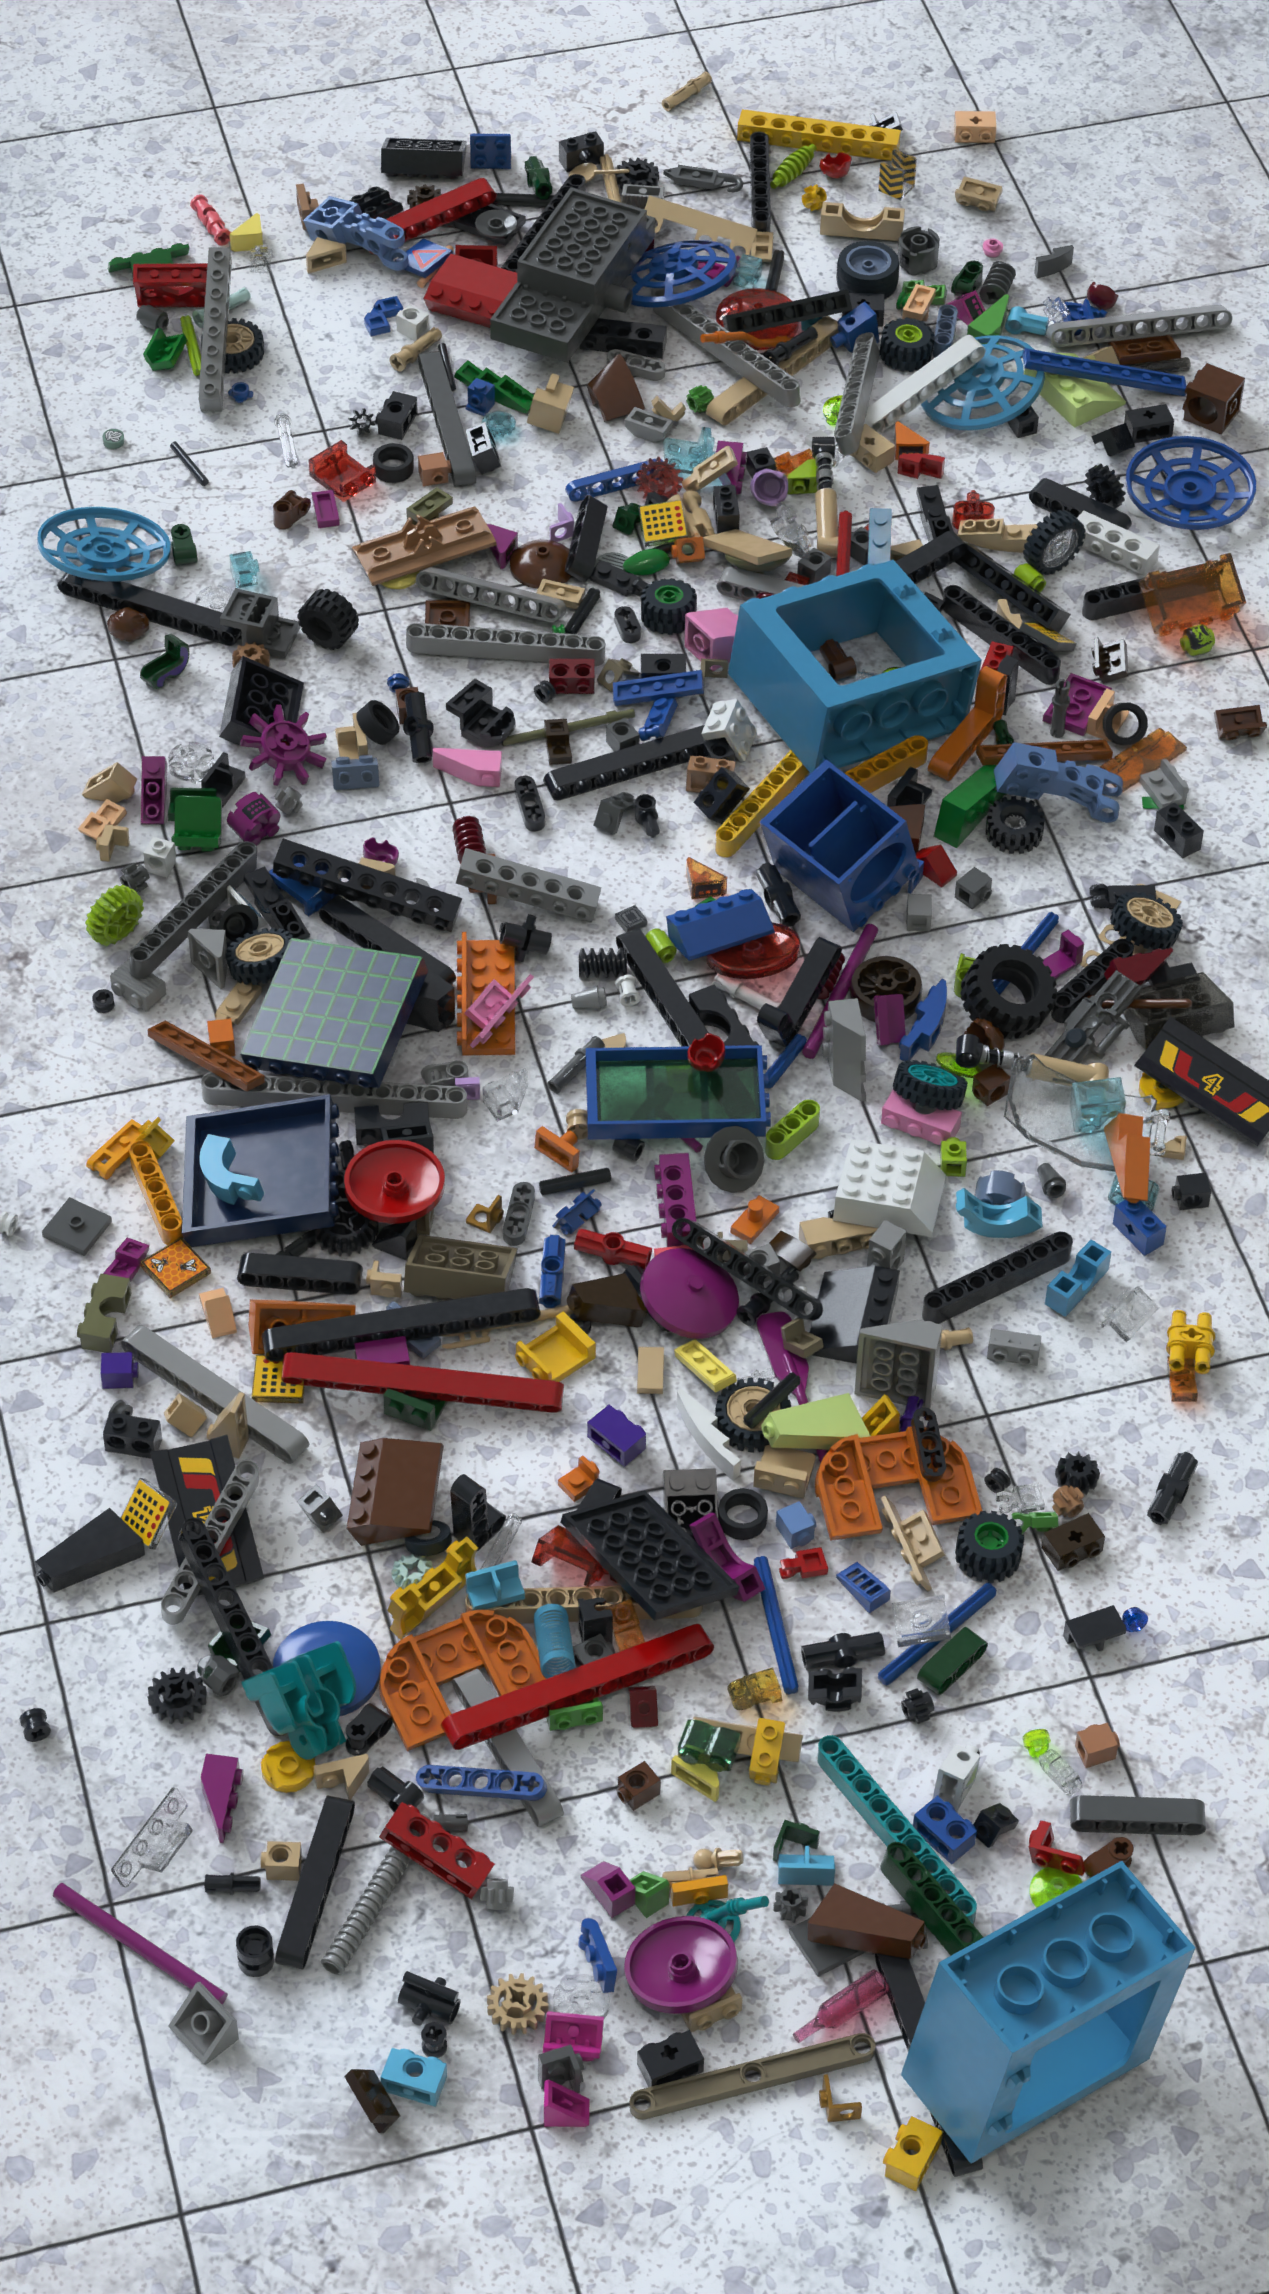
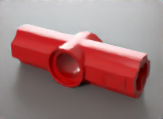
M581 1228L577 1232L574 1243V1250L602 1257L603 1261L609 1265L625 1263L646 1269L652 1255L651 1247L625 1241L624 1237L616 1232L604 1235Z

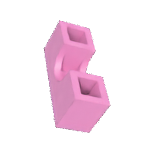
M892 1090L882 1108L881 1124L931 1141L936 1145H941V1141L955 1137L960 1129L962 1112L954 1109L946 1110L944 1108V1110L936 1109L930 1114H921L915 1111L916 1103L910 1102V1099L902 1098V1095H898L897 1091Z

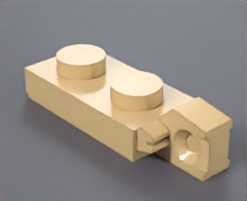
M726 446L694 467L691 476L681 482L683 488L686 491L702 489L737 466L738 462L733 449L730 446Z
M237 982L217 1009L215 1020L231 1018L232 1025H238L262 992L261 986L253 985L252 982L249 985H245L244 982Z

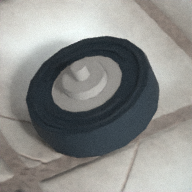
M433 1520L431 1533L404 1538L406 1549L411 1554L417 1556L439 1554L444 1552L452 1543L450 1527L438 1520Z

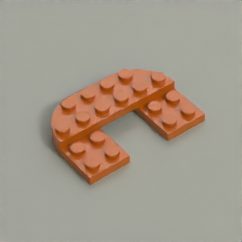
M912 1426L907 1427L906 1431L862 1438L855 1434L839 1440L822 1459L815 1478L816 1497L820 1498L830 1541L882 1532L883 1528L872 1490L876 1488L920 1482L932 1525L964 1521L966 1518L970 1519V1515L974 1513L980 1515L982 1507L966 1455L953 1440L950 1442L940 1435L946 1470L940 1480L932 1482L926 1480L921 1474ZM922 1440V1445L925 1449L932 1450L935 1448V1443L932 1440ZM931 1457L929 1468L933 1469V1472H937L938 1468H935L933 1465L934 1457Z
M473 1610L462 1613L461 1617L457 1620L415 1637L412 1634L406 1636L394 1645L387 1654L381 1669L379 1692L382 1705L392 1717V1721L407 1751L445 1736L441 1728V1722L451 1713L438 1686L485 1667L499 1696L546 1679L541 1672L538 1650L530 1634L519 1622L510 1616L506 1618L494 1614L495 1611Z

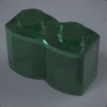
M688 1719L678 1745V1757L687 1764H705L716 1772L731 1771L740 1746V1733L724 1727H714L699 1720Z

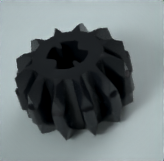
M1079 1451L1076 1453V1456L1068 1452L1065 1458H1060L1055 1469L1058 1487L1065 1485L1068 1487L1072 1486L1073 1488L1078 1487L1082 1493L1087 1495L1089 1489H1095L1100 1477L1097 1461L1090 1460L1089 1454L1083 1457Z

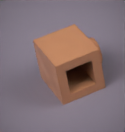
M443 452L418 456V472L422 485L430 486L448 483V473H451V464L449 460L445 459Z
M1108 1723L1094 1724L1088 1726L1085 1730L1077 1732L1075 1747L1085 1768L1116 1759L1120 1741L1117 1733L1111 1731Z

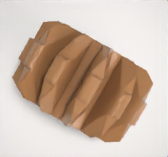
M246 642L244 646L238 645L237 650L233 651V668H235L242 656L265 666H270V654L263 644L257 646L256 642L253 644Z

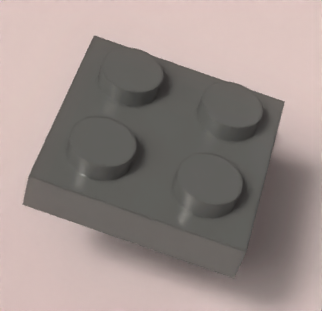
M237 588L233 591L220 616V625L242 630L243 646L246 642L248 644L256 642L257 646L263 644L270 655L286 658L300 630L298 621L279 617L278 597Z

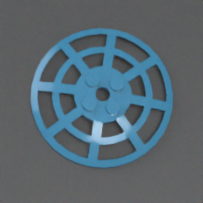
M1008 336L975 337L986 349L984 357L954 379L955 383L945 390L943 388L939 390V395L930 403L927 400L921 404L923 410L934 422L957 430L987 429L1014 419L1029 408L1039 396L1043 388L1045 372L1037 371L1036 378L1025 375L1021 360L1024 350L1015 352L997 343H1009L1023 349H1035L1019 339ZM993 349H997L1008 355L997 358L992 356L991 353ZM1014 360L1017 365V372L1005 371L1003 364ZM1005 379L1013 380L1004 391L1001 392L998 389ZM1020 382L1033 385L1025 397L1011 407L1006 397L1015 391ZM958 390L963 395H966L965 401H962L950 395ZM990 393L993 396L985 400L974 401L975 397L985 396ZM944 400L952 406L963 408L961 419L943 415L934 408ZM998 402L1003 409V412L989 417L970 419L973 408H982Z
M81 507L65 510L48 518L41 525L37 537L38 549L50 564L68 574L91 580L126 581L142 578L161 569L167 563L170 556L171 543L169 537L158 524L137 513L117 508ZM95 518L114 519L129 524L124 531L109 527H97ZM78 519H86L87 523L86 528L76 529L67 534L57 527ZM137 527H140L151 533L159 542L147 546L132 533ZM50 531L60 538L57 544V551L44 548V540ZM101 533H102V534H111V535H116V536H118V537H114V536H110V535H99V534H101ZM90 534V536H87L81 539L80 541L74 539L78 536ZM126 540L133 542L139 548L130 550ZM68 543L77 548V553L64 552L65 545ZM162 548L163 557L155 564H147L150 552ZM143 554V559L140 563L129 561L131 556ZM53 556L59 557V558L61 559V561H63L64 563L60 562L59 560H57V559L54 558ZM68 559L79 560L83 565L78 567ZM123 566L132 568L130 570L123 572H117L115 570ZM95 568L106 571L107 573H99L89 570Z

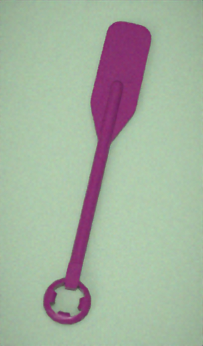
M782 1311L763 1314L757 1320V1329L774 1375L780 1382L791 1372L800 1377V1385L791 1393L796 1396L799 1405L809 1403L805 1393L809 1372L807 1359L784 1349L781 1327L791 1322V1317ZM815 1449L821 1464L822 1459L827 1454V1450Z

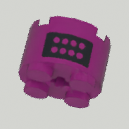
M257 792L245 795L235 804L238 808L234 813L230 810L227 817L229 827L244 842H252L256 846L261 842L262 838L267 835L272 837L280 829L278 826L281 817L280 812L261 792L260 795Z

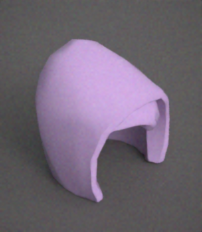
M767 468L756 472L750 483L753 497L758 502L768 506H779L782 504L788 493V481L785 473Z

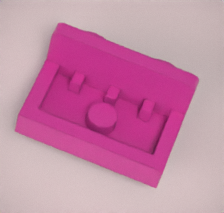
M547 2011L542 2053L571 2044L574 2053L581 2055L582 2061H593L594 2058L599 2059L602 2050L604 2017Z

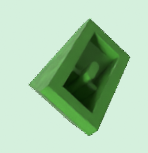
M645 1871L630 1879L636 1888L635 1905L646 1918L669 1904L670 1884L667 1879Z

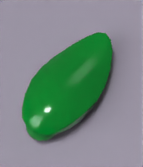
M642 550L625 560L622 570L636 576L651 575L668 566L670 557L663 550Z

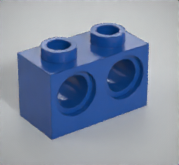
M938 1795L914 1814L913 1827L951 1865L975 1845L977 1834L975 1826L968 1819H963L951 1803L944 1802ZM932 1818H939L941 1821H935ZM951 1836H959V1837H961V1838H960V1839H955V1838H953V1837H951Z

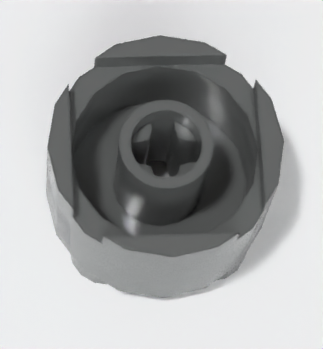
M919 226L910 227L902 231L898 241L897 256L899 265L907 270L908 274L915 276L921 272L937 268L940 242L938 234L929 228L928 231L921 230Z

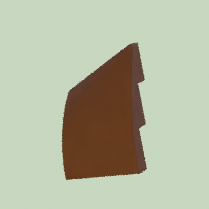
M621 354L616 355L587 384L592 404L599 405L604 422L627 416L634 407L645 410L638 387Z

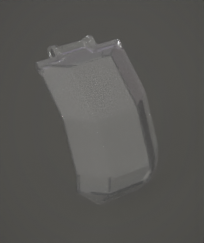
M1032 1054L1015 1058L1013 1061L1004 1118L1029 1142L1078 1166L1116 1172L1104 1127L1119 1113L1142 1116V1136L1150 1137L1152 1125L1157 1124L1154 1142L1150 1143V1156H1162L1165 1154L1166 1149L1164 1144L1166 1125L1170 1121L1171 1114L1165 1109L1156 1110L1157 1100L1153 1095L1138 1097L1093 1090L1045 1066Z

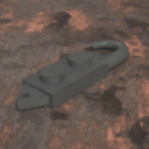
M678 164V167L663 171V175L672 179L674 184L714 190V188L720 187L724 182L737 184V186L728 188V192H738L743 188V181L740 177L733 174L719 173L718 170Z

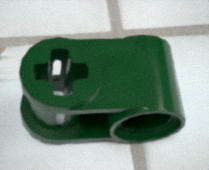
M975 260L968 261L954 278L951 293L965 295L977 291L982 285V263Z
M185 524L174 525L171 529L173 540L171 546L175 566L197 563V550L193 542L191 529Z

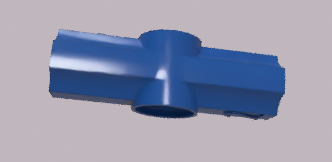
M550 1235L544 1238L539 1304L544 1305L545 1308H555V1306L561 1305L566 1240L559 1235Z

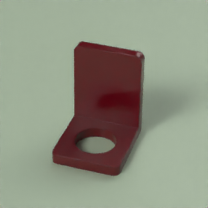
M655 1686L628 1687L631 1726L633 1728L658 1726L657 1690Z

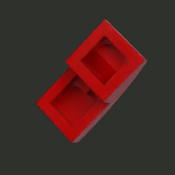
M917 453L901 454L898 459L897 474L916 479L919 478L920 474L941 479L944 474L945 457Z

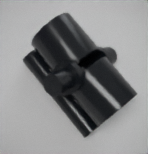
M528 914L526 922L522 926L508 922L501 923L500 944L516 947V961L524 962L525 956L529 954V951L545 955L549 951L552 933L537 930L535 926L537 917Z
M406 1971L402 1981L404 1984L398 1996V2003L414 2009L415 2015L412 2018V2022L420 2026L425 2019H429L431 2016L447 2024H452L461 2004V2000L458 1998L459 1992L445 1987L447 1982L442 1977H437L435 1982Z

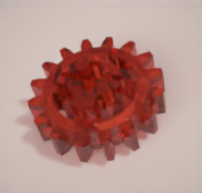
M658 456L655 462L649 458L647 464L642 463L640 466L641 470H638L636 473L640 478L636 479L635 484L641 485L637 491L644 492L643 499L647 498V494L650 492L665 495L669 499L677 495V492H680L682 486L679 484L682 483L683 478L678 477L681 470L674 469L675 462L671 465L668 464V458L661 462ZM654 469L653 474L646 476L649 470ZM672 486V489L665 493L666 488Z

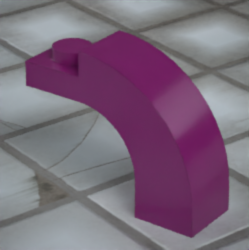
M710 1512L689 1525L697 1544L740 1586L737 1595L732 1596L733 1598L745 1602L765 1590L756 1566L742 1561L729 1545L715 1513Z

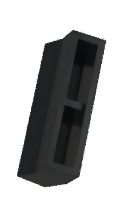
M1006 655L999 663L997 670L1007 675L1003 711L1005 716L1008 708L1015 701L1019 660L1009 655Z

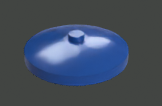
M338 1621L314 1622L296 1629L278 1647L273 1659V1668L298 1655L339 1641L356 1681L355 1697L350 1704L340 1707V1716L352 1713L362 1707L373 1696L380 1681V1656L373 1641L360 1629Z

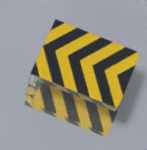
M894 149L892 151V165L884 161L880 163L878 191L902 200L915 187L916 157Z

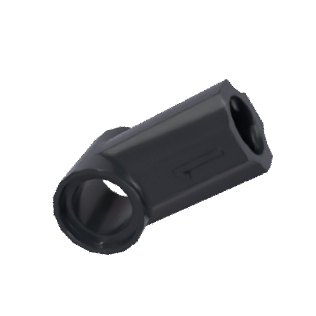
M383 1766L376 1768L367 1781V1786L385 1799L394 1813L402 1802L416 1807L424 1800V1794L417 1785L411 1781L403 1782Z

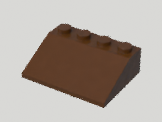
M379 1438L360 1442L346 1529L361 1546L431 1533L444 1448L442 1443Z

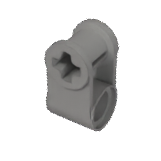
M460 1060L442 1064H431L421 1070V1076L425 1080L426 1085L455 1086V1078L469 1077L468 1066Z

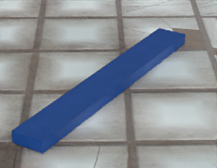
M1027 348L1022 353L1025 369L1184 397L1186 395L1185 376Z

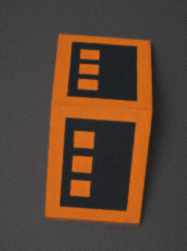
M899 421L895 423V460H898L901 454H929V441Z

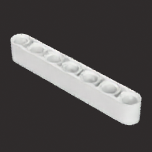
M972 335L964 336L870 405L867 409L864 424H867L881 434L979 362L985 355V347Z

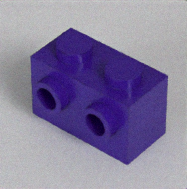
M610 1404L587 1422V1437L623 1467L646 1449V1433L644 1429L639 1425L633 1424L621 1410H616Z

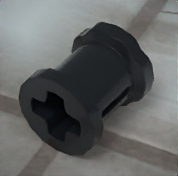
M430 2022L421 2031L422 2051L427 2057L439 2058L446 2053L447 2032L443 2025L437 2022Z

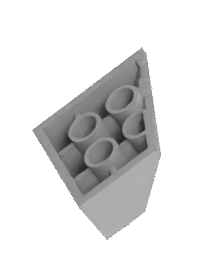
M858 998L829 1001L828 1011H824V1021L827 1027H823V1038L826 1043H822L823 1057L828 1058L833 1085L860 1101H866V1092L863 1085L866 1082L864 1061H866V1034Z

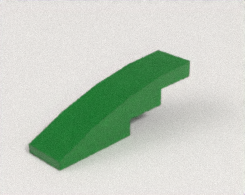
M468 360L455 372L454 377L466 386H469L475 378L494 384L495 402L526 414L530 411L534 395L506 374L501 378L487 367L482 371Z

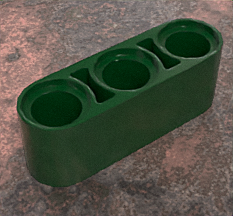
M964 1627L923 1665L917 1675V1679L937 1695L943 1694L982 1657L988 1647V1643L968 1627Z

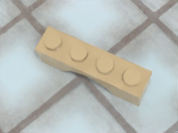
M823 202L820 235L899 241L904 228L905 209L884 207L874 217L859 218L850 214L843 203Z

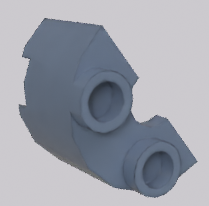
M993 1170L990 1175L978 1178L975 1197L991 1205L1010 1204L1025 1197V1183H1020V1181L1016 1180L1013 1173Z

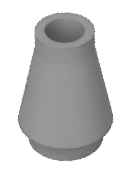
M597 985L571 994L572 1007L601 1009L602 1006H607L605 988H599Z

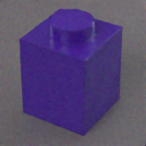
M132 1352L101 1353L100 1374L102 1389L134 1388V1378L139 1377L138 1362L133 1361Z

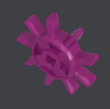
M276 705L273 714L275 722L269 725L254 713L249 723L262 735L261 737L243 735L240 741V746L259 749L260 755L255 757L249 765L251 771L265 763L275 769L273 785L278 786L282 780L283 771H294L302 785L306 784L309 775L303 767L305 761L323 769L327 758L311 752L310 748L311 746L324 744L327 735L326 733L308 736L303 728L307 724L309 713H303L298 721L293 723L284 720L282 706Z

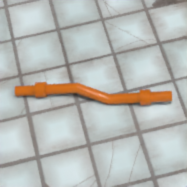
M715 331L712 334H702L700 336L702 343L714 342L715 344H723L726 341L743 340L757 348L775 347L779 342H787L793 338L777 336L775 339H758L745 332L725 333V331Z

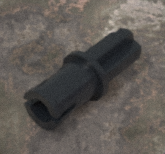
M231 1872L230 1875L206 1874L204 1883L205 1893L224 1892L233 1895L234 1892H258L261 1889V1878L259 1876H234V1872Z

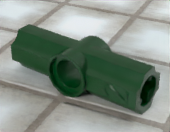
M530 156L525 161L528 187L533 188L535 195L540 199H547L552 194L549 169L544 168L542 160H539L537 156Z

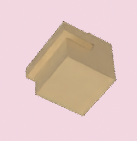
M552 373L546 390L536 389L527 423L559 434L569 409L574 387L558 382L560 376Z

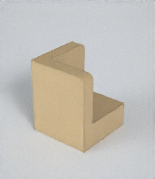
M180 1393L164 1412L166 1421L189 1437H193L207 1419L205 1411Z

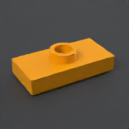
M726 1875L671 1884L673 1907L692 1903L700 1905L707 1903L709 1900L728 1898V1880Z

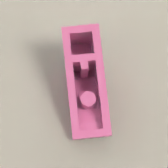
M433 748V767L476 786L500 787L502 751Z

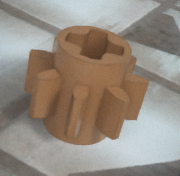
M1062 1486L1053 1494V1502L1055 1504L1052 1508L1058 1516L1075 1517L1084 1508V1502L1081 1499L1085 1496L1078 1487Z

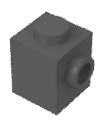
M976 867L972 868L956 881L955 898L969 908L974 909L991 896L992 878Z

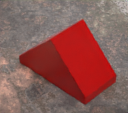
M941 844L922 848L915 854L917 859L924 861L923 875L940 887L945 886L957 876V870Z

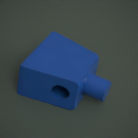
M863 302L837 321L839 333L830 337L831 344L835 349L844 345L851 353H853L856 338L863 333H873L876 343H879L876 313L866 302Z

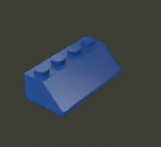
M744 889L739 891V893L722 896L715 901L701 903L696 907L679 910L675 914L666 916L668 937L689 961L775 933L762 898L752 889Z

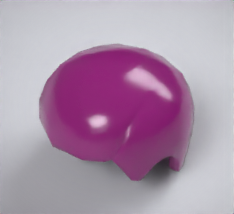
M372 837L363 844L364 858L390 863L394 866L398 862L399 851L396 846L389 844L387 840L383 843H377L376 839Z

